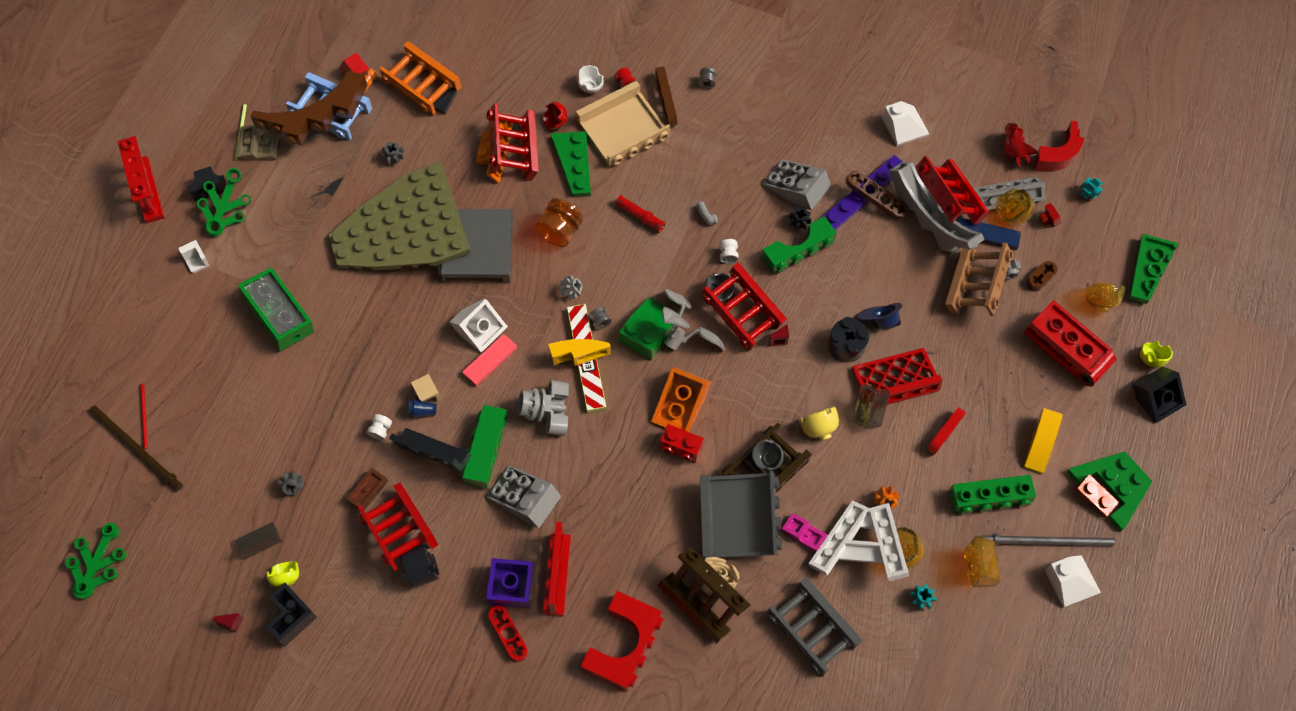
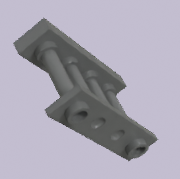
M805 577L798 585L799 593L778 611L773 606L769 607L767 612L769 614L768 619L773 625H778L809 660L812 670L816 674L820 673L824 676L828 672L825 666L846 647H851L854 650L863 640L808 578ZM808 599L813 604V608L793 626H790L783 617L802 600ZM817 615H823L827 620V624L807 642H804L797 632ZM831 631H837L841 636V641L819 659L811 649Z

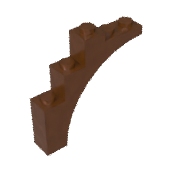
M347 71L342 81L332 92L310 106L282 113H265L253 110L250 117L254 126L258 129H266L276 134H283L285 141L289 144L303 145L310 128L315 131L328 132L335 115L340 118L353 119L368 84L364 74Z

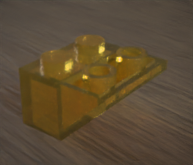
M975 536L966 549H964V559L968 561L969 567L967 569V579L971 581V587H995L1001 582L995 541Z

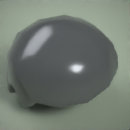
M726 273L712 274L706 278L704 288L708 286L712 291L727 280L729 276ZM734 284L718 295L717 298L720 301L729 299L734 293Z
M766 439L755 445L752 450V458L754 463L762 470L773 471L778 469L783 463L784 452L776 442Z

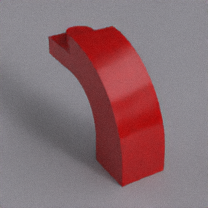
M1071 121L1066 129L1065 145L1061 147L1040 146L1035 157L1034 170L1044 172L1058 171L1066 168L1075 160L1084 143V137H1079L1080 129H1078L1077 121Z

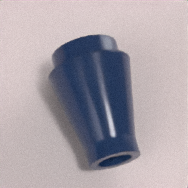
M418 399L409 400L408 416L417 418L436 415L437 403L421 402Z

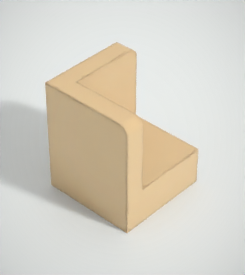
M429 374L411 382L421 402L433 397L437 401L441 400L439 392Z

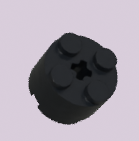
M845 317L833 326L828 339L831 355L841 362L860 359L869 341V330L863 323L850 317Z
M421 543L398 557L399 562L403 563L405 568L402 571L406 583H410L412 588H418L439 579L438 575L440 574L434 554L427 551V549H430L428 543Z

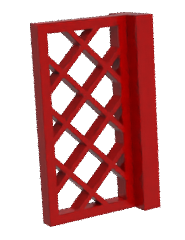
M924 348L852 366V371L865 398L867 410L938 392L943 381L940 374H936ZM921 355L924 361L921 364L912 360V358ZM901 360L906 362L904 368L894 365V363ZM909 364L919 368L917 374L907 370ZM879 365L889 367L886 373L876 368ZM865 369L871 373L867 378L860 375L859 371ZM891 369L901 372L899 378L889 375ZM921 370L930 372L931 377L925 378L919 374ZM873 374L883 377L881 383L871 380ZM904 374L914 378L909 383L901 379ZM886 379L896 383L893 387L883 384ZM871 384L878 388L876 391L868 393L866 386Z
M556 522L555 533L550 535L543 615L564 617L571 535L564 534L562 522Z

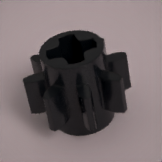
M795 207L794 213L789 215V219H791L790 226L793 225L796 230L802 228L806 230L807 224H811L812 221L809 218L811 212H807L805 207L798 209Z

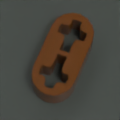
M1052 261L1043 262L1027 281L1028 288L1032 291L1043 289L1055 276L1057 265ZM1048 268H1049L1051 271H1049V272L1045 275V274H1044L1045 269H1048ZM1040 278V282L1035 284L1034 281Z

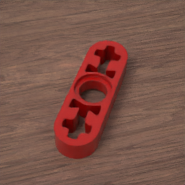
M958 407L926 450L935 455L967 412Z
M500 605L492 607L489 611V619L510 658L515 662L524 661L528 656V649L507 610ZM495 612L504 613L502 619L506 624L501 626L497 618L493 619ZM507 628L514 630V636L511 639H505L502 636L503 631ZM515 641L519 649H524L520 657L517 654L513 655L515 649L512 643Z

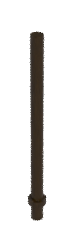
M97 406L90 408V412L162 476L167 485L173 486L177 491L182 489L183 484L176 479L177 476L174 473L168 472Z

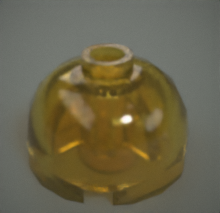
M1017 188L1005 192L999 199V207H996L997 215L1000 219L1012 226L1027 223L1035 211L1033 198L1024 189L1018 190Z
M1096 282L1092 286L1087 283L1085 289L1087 302L1092 307L1097 308L1098 312H1109V309L1119 306L1125 293V286L1120 285V288H1115L1113 283Z
M906 527L896 528L907 569L913 568L923 559L925 553L924 542L913 530Z

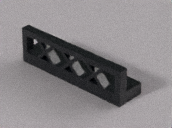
M408 428L404 429L401 436L392 433L389 437L399 448L461 473L471 457V454L467 451Z

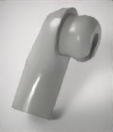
M701 201L696 204V208L706 224L713 225L718 222L717 215H710L704 202Z

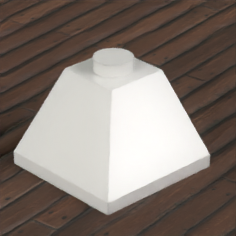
M902 101L885 106L882 120L896 146L929 136V132L914 106Z
M482 299L462 309L450 321V324L458 334L479 352H483L508 327L486 299Z
M1082 555L1062 559L1050 564L1044 570L1063 608L1101 593Z

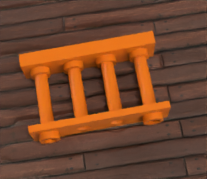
M407 41L403 45L406 52L405 56L390 71L382 66L379 68L382 75L381 78L386 84L390 83L419 104L423 111H428L434 115L436 112L433 103L448 88L451 89L453 87L458 92L462 88L460 79L418 47ZM414 60L418 63L402 81L395 76L408 62ZM422 70H428L431 74L415 90L408 86ZM435 79L443 81V84L428 99L421 95Z

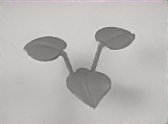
M665 289L664 293L666 296L679 304L681 309L678 314L667 307L663 308L664 324H674L664 343L670 348L677 350L681 342L686 343L690 337L699 334L704 339L721 347L724 352L725 347L720 338L705 328L700 327L686 337L684 336L685 331L679 328V326L689 329L690 325L681 316L684 308L690 309L692 305L684 296Z

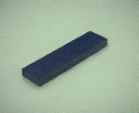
M961 217L956 219L964 227L982 233L984 237L982 242L997 246L1007 243L1009 248L1017 250L1019 247L1021 231L983 222L973 224L970 219Z

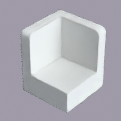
M196 240L179 248L193 274L210 266Z

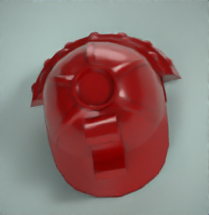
M1008 123L1005 127V140L1003 143V150L1006 156L1016 159L1018 167H1021V159H1026L1027 163L1030 164V157L1028 155L1037 154V150L1024 142L1025 138L1022 136L1024 130L1019 128L1018 124Z

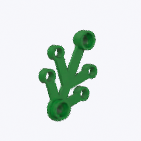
M230 168L226 172L228 182L221 200L215 191V184L212 181L204 183V190L209 193L217 210L214 217L208 208L209 202L207 199L200 198L197 201V206L202 210L207 220L205 231L212 237L220 236L224 231V227L236 222L242 223L245 220V215L241 211H237L233 216L222 220L224 213L242 205L248 206L251 204L252 200L248 194H243L240 198L229 202L235 183L240 182L242 178L240 171L236 168ZM234 173L238 175L235 180L231 179V175ZM208 184L213 185V188L211 190L206 189V186ZM244 197L249 198V201L247 203L242 202V199ZM201 201L207 203L205 207L200 206ZM241 214L243 218L241 220H237L236 215ZM212 225H218L216 231L211 230Z
M107 523L102 527V538L93 557L89 550L88 540L83 537L75 540L74 546L81 552L87 567L85 576H83L79 568V559L71 556L65 561L66 567L72 571L76 581L73 586V594L79 599L91 597L96 587L108 581H114L118 577V571L108 566L124 561L127 557L126 551L122 548H116L112 555L102 559L110 541L117 539L120 535V528L114 523ZM109 528H112L110 533H106ZM84 541V545L79 547V543ZM123 552L122 556L117 558V554ZM75 560V565L70 566V563ZM106 568L103 575L93 579L96 572ZM114 571L113 576L108 577L109 572ZM86 585L85 590L80 591L81 587Z

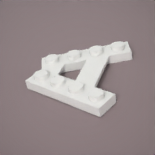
M852 500L809 562L810 567L828 576L838 560L881 563L885 565L889 582L909 577L889 503L868 508ZM860 528L875 529L878 542L856 541L852 539Z

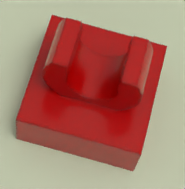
M1053 204L1045 205V213L1039 216L1042 225L1044 226L1052 222L1055 227L1061 224V217Z

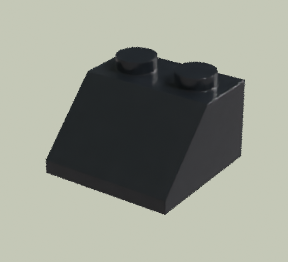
M1162 366L1133 384L1137 401L1155 423L1160 422L1187 405L1180 374Z

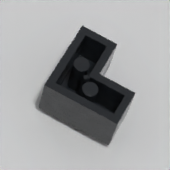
M286 583L269 596L282 612L266 627L283 646H286L310 625L317 616Z

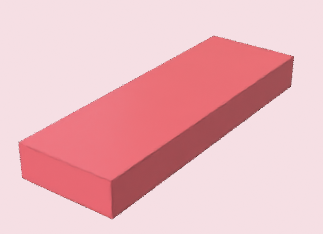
M503 334L462 372L463 375L477 387L517 349V345Z

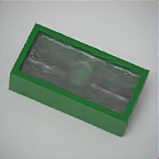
M272 267L238 284L241 298L280 351L314 333L311 319Z

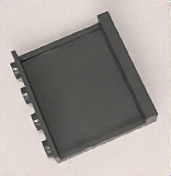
M457 209L471 253L439 265L438 274L442 276L443 283H446V278H502L503 283H511L512 209Z
M773 471L762 474L726 476L700 475L704 558L779 555V550H782V539L778 538V529H781V519L777 517V509H780V499L776 497V489H779V478L775 476Z

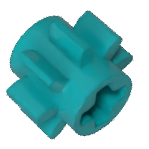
M1089 177L1081 184L1080 188L1083 191L1080 194L1085 199L1091 197L1094 200L1103 192V189L1100 187L1103 183L1098 178L1092 180Z
M927 584L922 588L916 585V592L910 593V596L914 597L912 605L916 604L919 606L920 611L925 606L930 609L932 607L930 602L937 600L936 597H933L935 589L931 590Z

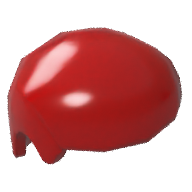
M557 101L551 102L546 105L548 110L542 114L547 129L555 130L562 128L566 124L567 110L563 104Z

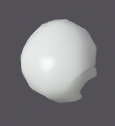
M583 66L578 72V86L586 93L598 92L603 87V75L599 74L598 68L595 66Z

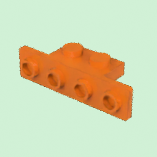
M499 120V128L512 129L513 123ZM484 131L481 135L475 162L479 166L488 164L487 175L495 183H499L503 166H500L495 174H491V166H489V131ZM500 136V143L508 145L510 137ZM501 151V159H505L506 152Z

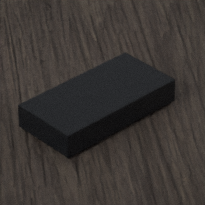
M453 87L451 89L448 88L433 103L435 111L443 114L447 113L458 93Z

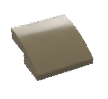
M254 124L242 126L237 158L243 160L276 159L279 134L266 129H258Z

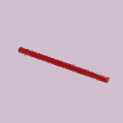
M141 383L143 449H148L144 383Z

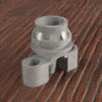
M550 380L547 395L545 389L542 388L539 390L537 388H532L528 391L521 390L517 403L518 416H524L529 421H534L535 419V422L538 423L541 422L542 418H546L547 434L565 436L568 427V416L564 415L566 411L564 399L569 396L568 382Z

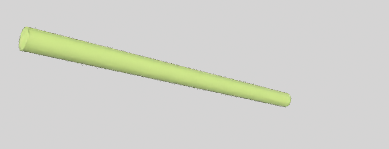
M243 104L240 128L234 158L235 160H238L237 151L241 127L244 126L247 108L246 104Z

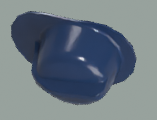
M893 303L886 306L868 308L859 312L858 318L865 321L871 320L880 329H891L901 324L899 310L902 308V304Z

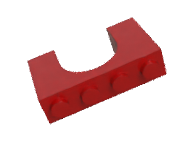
M616 591L608 608V614L634 627L639 637L638 645L631 654L621 658L608 656L590 647L581 665V671L627 692L629 686L634 687L638 678L635 673L638 667L642 669L647 658L644 656L647 648H652L655 641L653 634L656 629L660 630L664 619L661 618V610Z

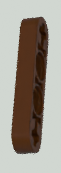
M665 67L655 68V76L667 125L674 126L677 125V115Z
M854 170L846 176L845 182L849 188L894 219L900 220L908 214L909 209L906 203L861 172ZM853 177L857 178V182H853ZM871 186L874 193L868 194L865 187ZM881 196L888 198L887 205L881 202ZM897 208H901L900 214L897 212Z

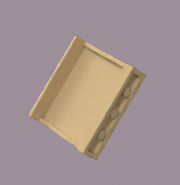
M637 81L576 111L577 123L583 131H586L587 137L609 168L620 164L629 157H634L638 152L649 149L657 142L664 141L670 136V125L665 126L640 93V85Z

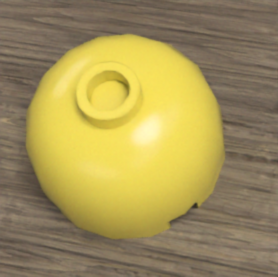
M835 406L830 408L831 411L827 408L812 413L805 418V421L803 417L798 419L804 433L812 438H820V441L832 437L830 433L834 432L839 425V417Z

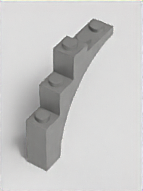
M901 162L888 170L900 200L907 204L909 210L915 211L923 230L933 231L940 250L954 252L959 248L971 250L984 240L982 233L972 231L956 220L953 223L948 220L938 203L924 186L913 162Z

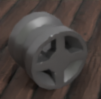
M710 67L702 68L699 74V86L704 89L714 88L717 76L716 70Z
M598 307L588 315L589 319L594 322L593 326L596 330L604 329L612 322V319L606 314L607 310L605 307Z

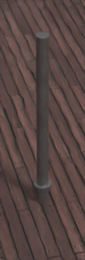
M994 533L993 535H981V543L993 544V546H998L999 544L1115 545L1114 538L999 536Z

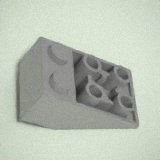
M782 159L763 182V186L798 207L812 210L831 186L825 169Z
M509 465L489 492L487 498L522 521L540 528L561 498V495L551 483Z

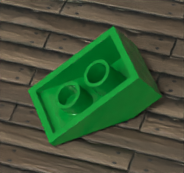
M649 297L630 316L620 330L619 342L652 360L674 326L671 323L664 324L662 310L666 306Z

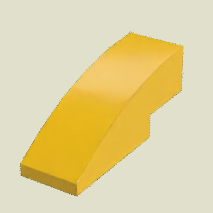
M572 339L548 344L549 353L554 365L573 360L574 366L611 354L610 343L599 340Z
M1043 408L1039 414L1023 468L1040 474L1044 473L1063 414Z

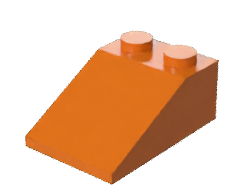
M672 367L651 422L665 428L667 424L690 432L712 381L680 368Z

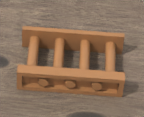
M1003 243L1000 252H977L975 248L971 250L962 248L945 303L951 315H958L962 306H983L987 309L990 316L995 315V311L999 307V297L1008 266L1013 259V252L1007 243ZM977 259H998L996 267H973L974 261ZM972 274L993 275L991 283H968ZM967 290L989 291L987 299L964 298Z

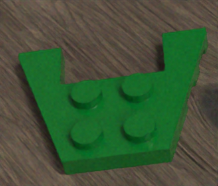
M1125 451L1072 467L1067 471L1077 484L1086 475H1095L1121 503L1122 507L1108 517L1120 532L1126 528L1153 482Z

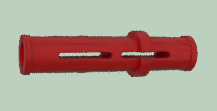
M622 195L617 198L619 202H615L616 206L640 219L644 225H649L658 232L663 231L664 228L661 226L665 227L666 222L655 217L654 213L651 211L647 212Z

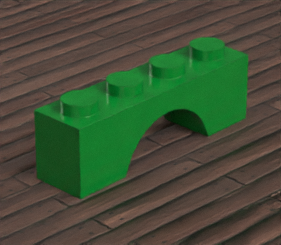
M824 216L809 224L807 231L808 239L804 243L789 246L776 241L763 248L761 258L772 274L778 271L783 272L788 266L798 264L805 257L813 256L820 249L833 245L837 232Z

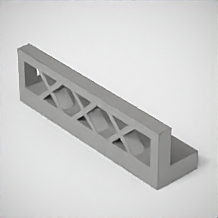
M1037 177L973 188L988 210L1045 200V182Z

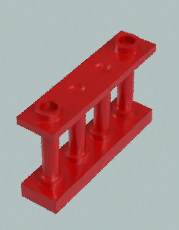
M494 103L486 114V119L489 121V166H491V174H495L500 166L523 170L525 172V180L532 181L539 172L535 111L527 110L524 116L517 117L498 113V103ZM499 120L520 124L522 132L499 128ZM500 136L521 139L523 147L500 143ZM501 151L521 154L524 157V163L501 159Z
M136 136L117 141L133 203L140 201L144 220L147 224L164 219L165 216L148 156H141Z
M924 156L915 166L919 177L951 223L960 214H967L973 224H979L989 213V210L953 159H947L941 167H937L932 164L928 156Z
M737 262L729 272L731 277L712 291L706 286L701 294L705 303L711 305L736 334L740 344L750 351L756 345L754 341L756 337L770 326H775L777 329L780 328L787 318L741 264ZM734 283H739L743 291L723 305L717 296ZM746 297H751L755 305L738 319H735L729 311ZM759 311L763 312L767 316V320L748 334L741 325Z
M401 482L393 486L397 492L394 498L365 513L361 505L357 506L361 512L358 515L363 526L368 524L384 552L380 556L386 566L391 564L394 571L398 570L393 560L419 544L428 543L431 550L438 546L434 535ZM398 504H404L401 511L375 526L372 525L370 520ZM405 517H412L407 525L382 539L379 537L378 533ZM413 530H420L418 536L393 551L388 552L385 546Z

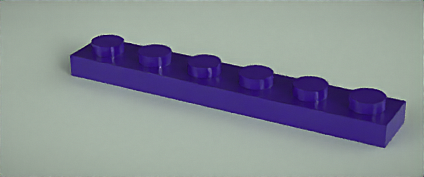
M893 155L868 178L881 187L886 188L893 182L888 170L903 161L896 155ZM871 186L865 187L868 194L874 193ZM853 190L824 216L836 231L869 201Z

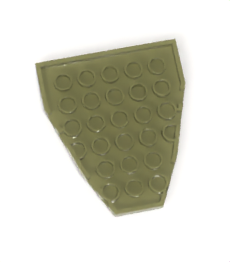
M441 161L405 174L360 206L329 234L336 263L339 268L346 269L350 267L354 269L368 267L372 268V270L402 269V266L410 265L416 268L423 264L437 266L471 253Z

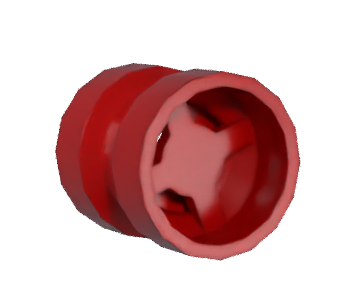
M627 67L619 69L614 75L616 82L620 83V88L637 81L631 76L632 73Z

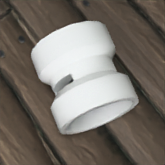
M725 239L719 243V250L722 252L720 254V261L722 263L732 264L739 260L738 253L736 252L738 248L736 240Z
M374 414L372 418L373 424L368 427L366 433L374 439L383 441L387 436V429L391 427L392 420L383 415Z

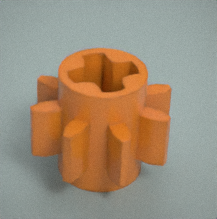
M881 486L878 491L874 492L876 506L889 503L892 511L895 505H899L897 501L899 498L898 492L893 491L892 486Z

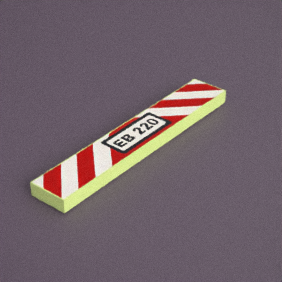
M586 304L567 307L573 339L593 340ZM597 359L579 364L587 413L606 410Z

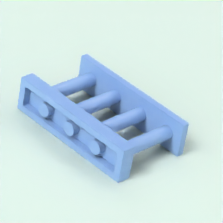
M308 72L305 76L308 85L307 90L297 104L289 101L286 102L288 111L303 108L314 92L322 93L323 95L319 100L323 99L337 87V84ZM363 96L353 119L346 118L342 125L334 122L333 119L328 131L336 134L339 138L351 140L352 136L349 126L359 112L370 113L372 110L370 99Z

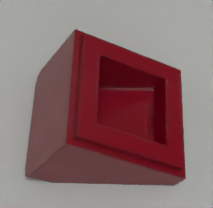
M784 325L770 335L769 346L788 344V325Z
M239 613L213 617V621L217 625L233 632H237L244 619Z

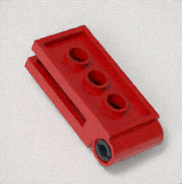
M1054 300L1023 332L1074 377L1078 374L1080 382L1088 387H1093L1116 362V356L1112 352L1113 349Z

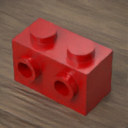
M667 424L660 439L659 449L668 454L679 456L683 460L696 463L703 448L704 438Z

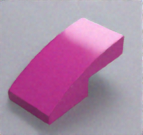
M794 513L791 514L782 528V531L815 553L828 536V534L811 526L809 521Z

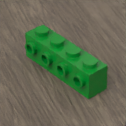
M483 405L482 411H478L476 422H478L477 429H473L471 436L473 443L467 449L471 457L461 473L464 484L488 489L508 418L506 409Z
M1031 475L953 484L949 489L953 512H960L962 515L972 513L974 510L987 512L992 510V508L998 507L1000 510L1009 509L1015 505L1027 507L1036 499Z

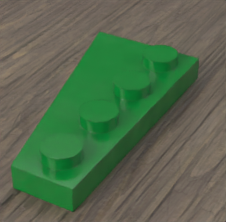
M586 131L551 133V138L566 175L572 196H591Z
M1147 234L1140 236L1128 299L1144 304L1150 301L1179 243Z

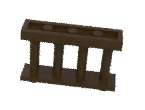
M777 423L774 426L770 425L764 431V436L733 465L728 464L722 470V476L738 475L736 471L743 465L753 474L764 473L750 458L752 457V450L758 442L772 439L781 446L793 461L789 466L781 464L777 469L779 471V489H776L777 493L810 462L812 454L807 449L802 454L800 452L797 453L777 434L781 426Z
M690 546L678 555L683 564L677 573L674 574L672 572L659 582L658 586L717 644L731 631L726 623L735 613L739 616L750 607V604ZM689 569L698 577L690 589L681 581ZM704 584L713 592L706 603L696 596ZM719 598L728 606L720 618L711 610Z

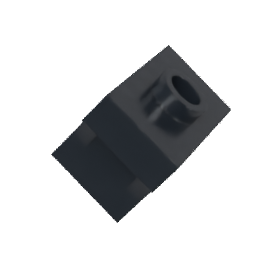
M211 166L193 172L195 179L188 186V189L195 202L200 198H210L209 193L203 187L207 181H212L215 184L217 194L224 192L227 181L224 175H216ZM208 184L206 186L207 190H211L213 188L212 184Z

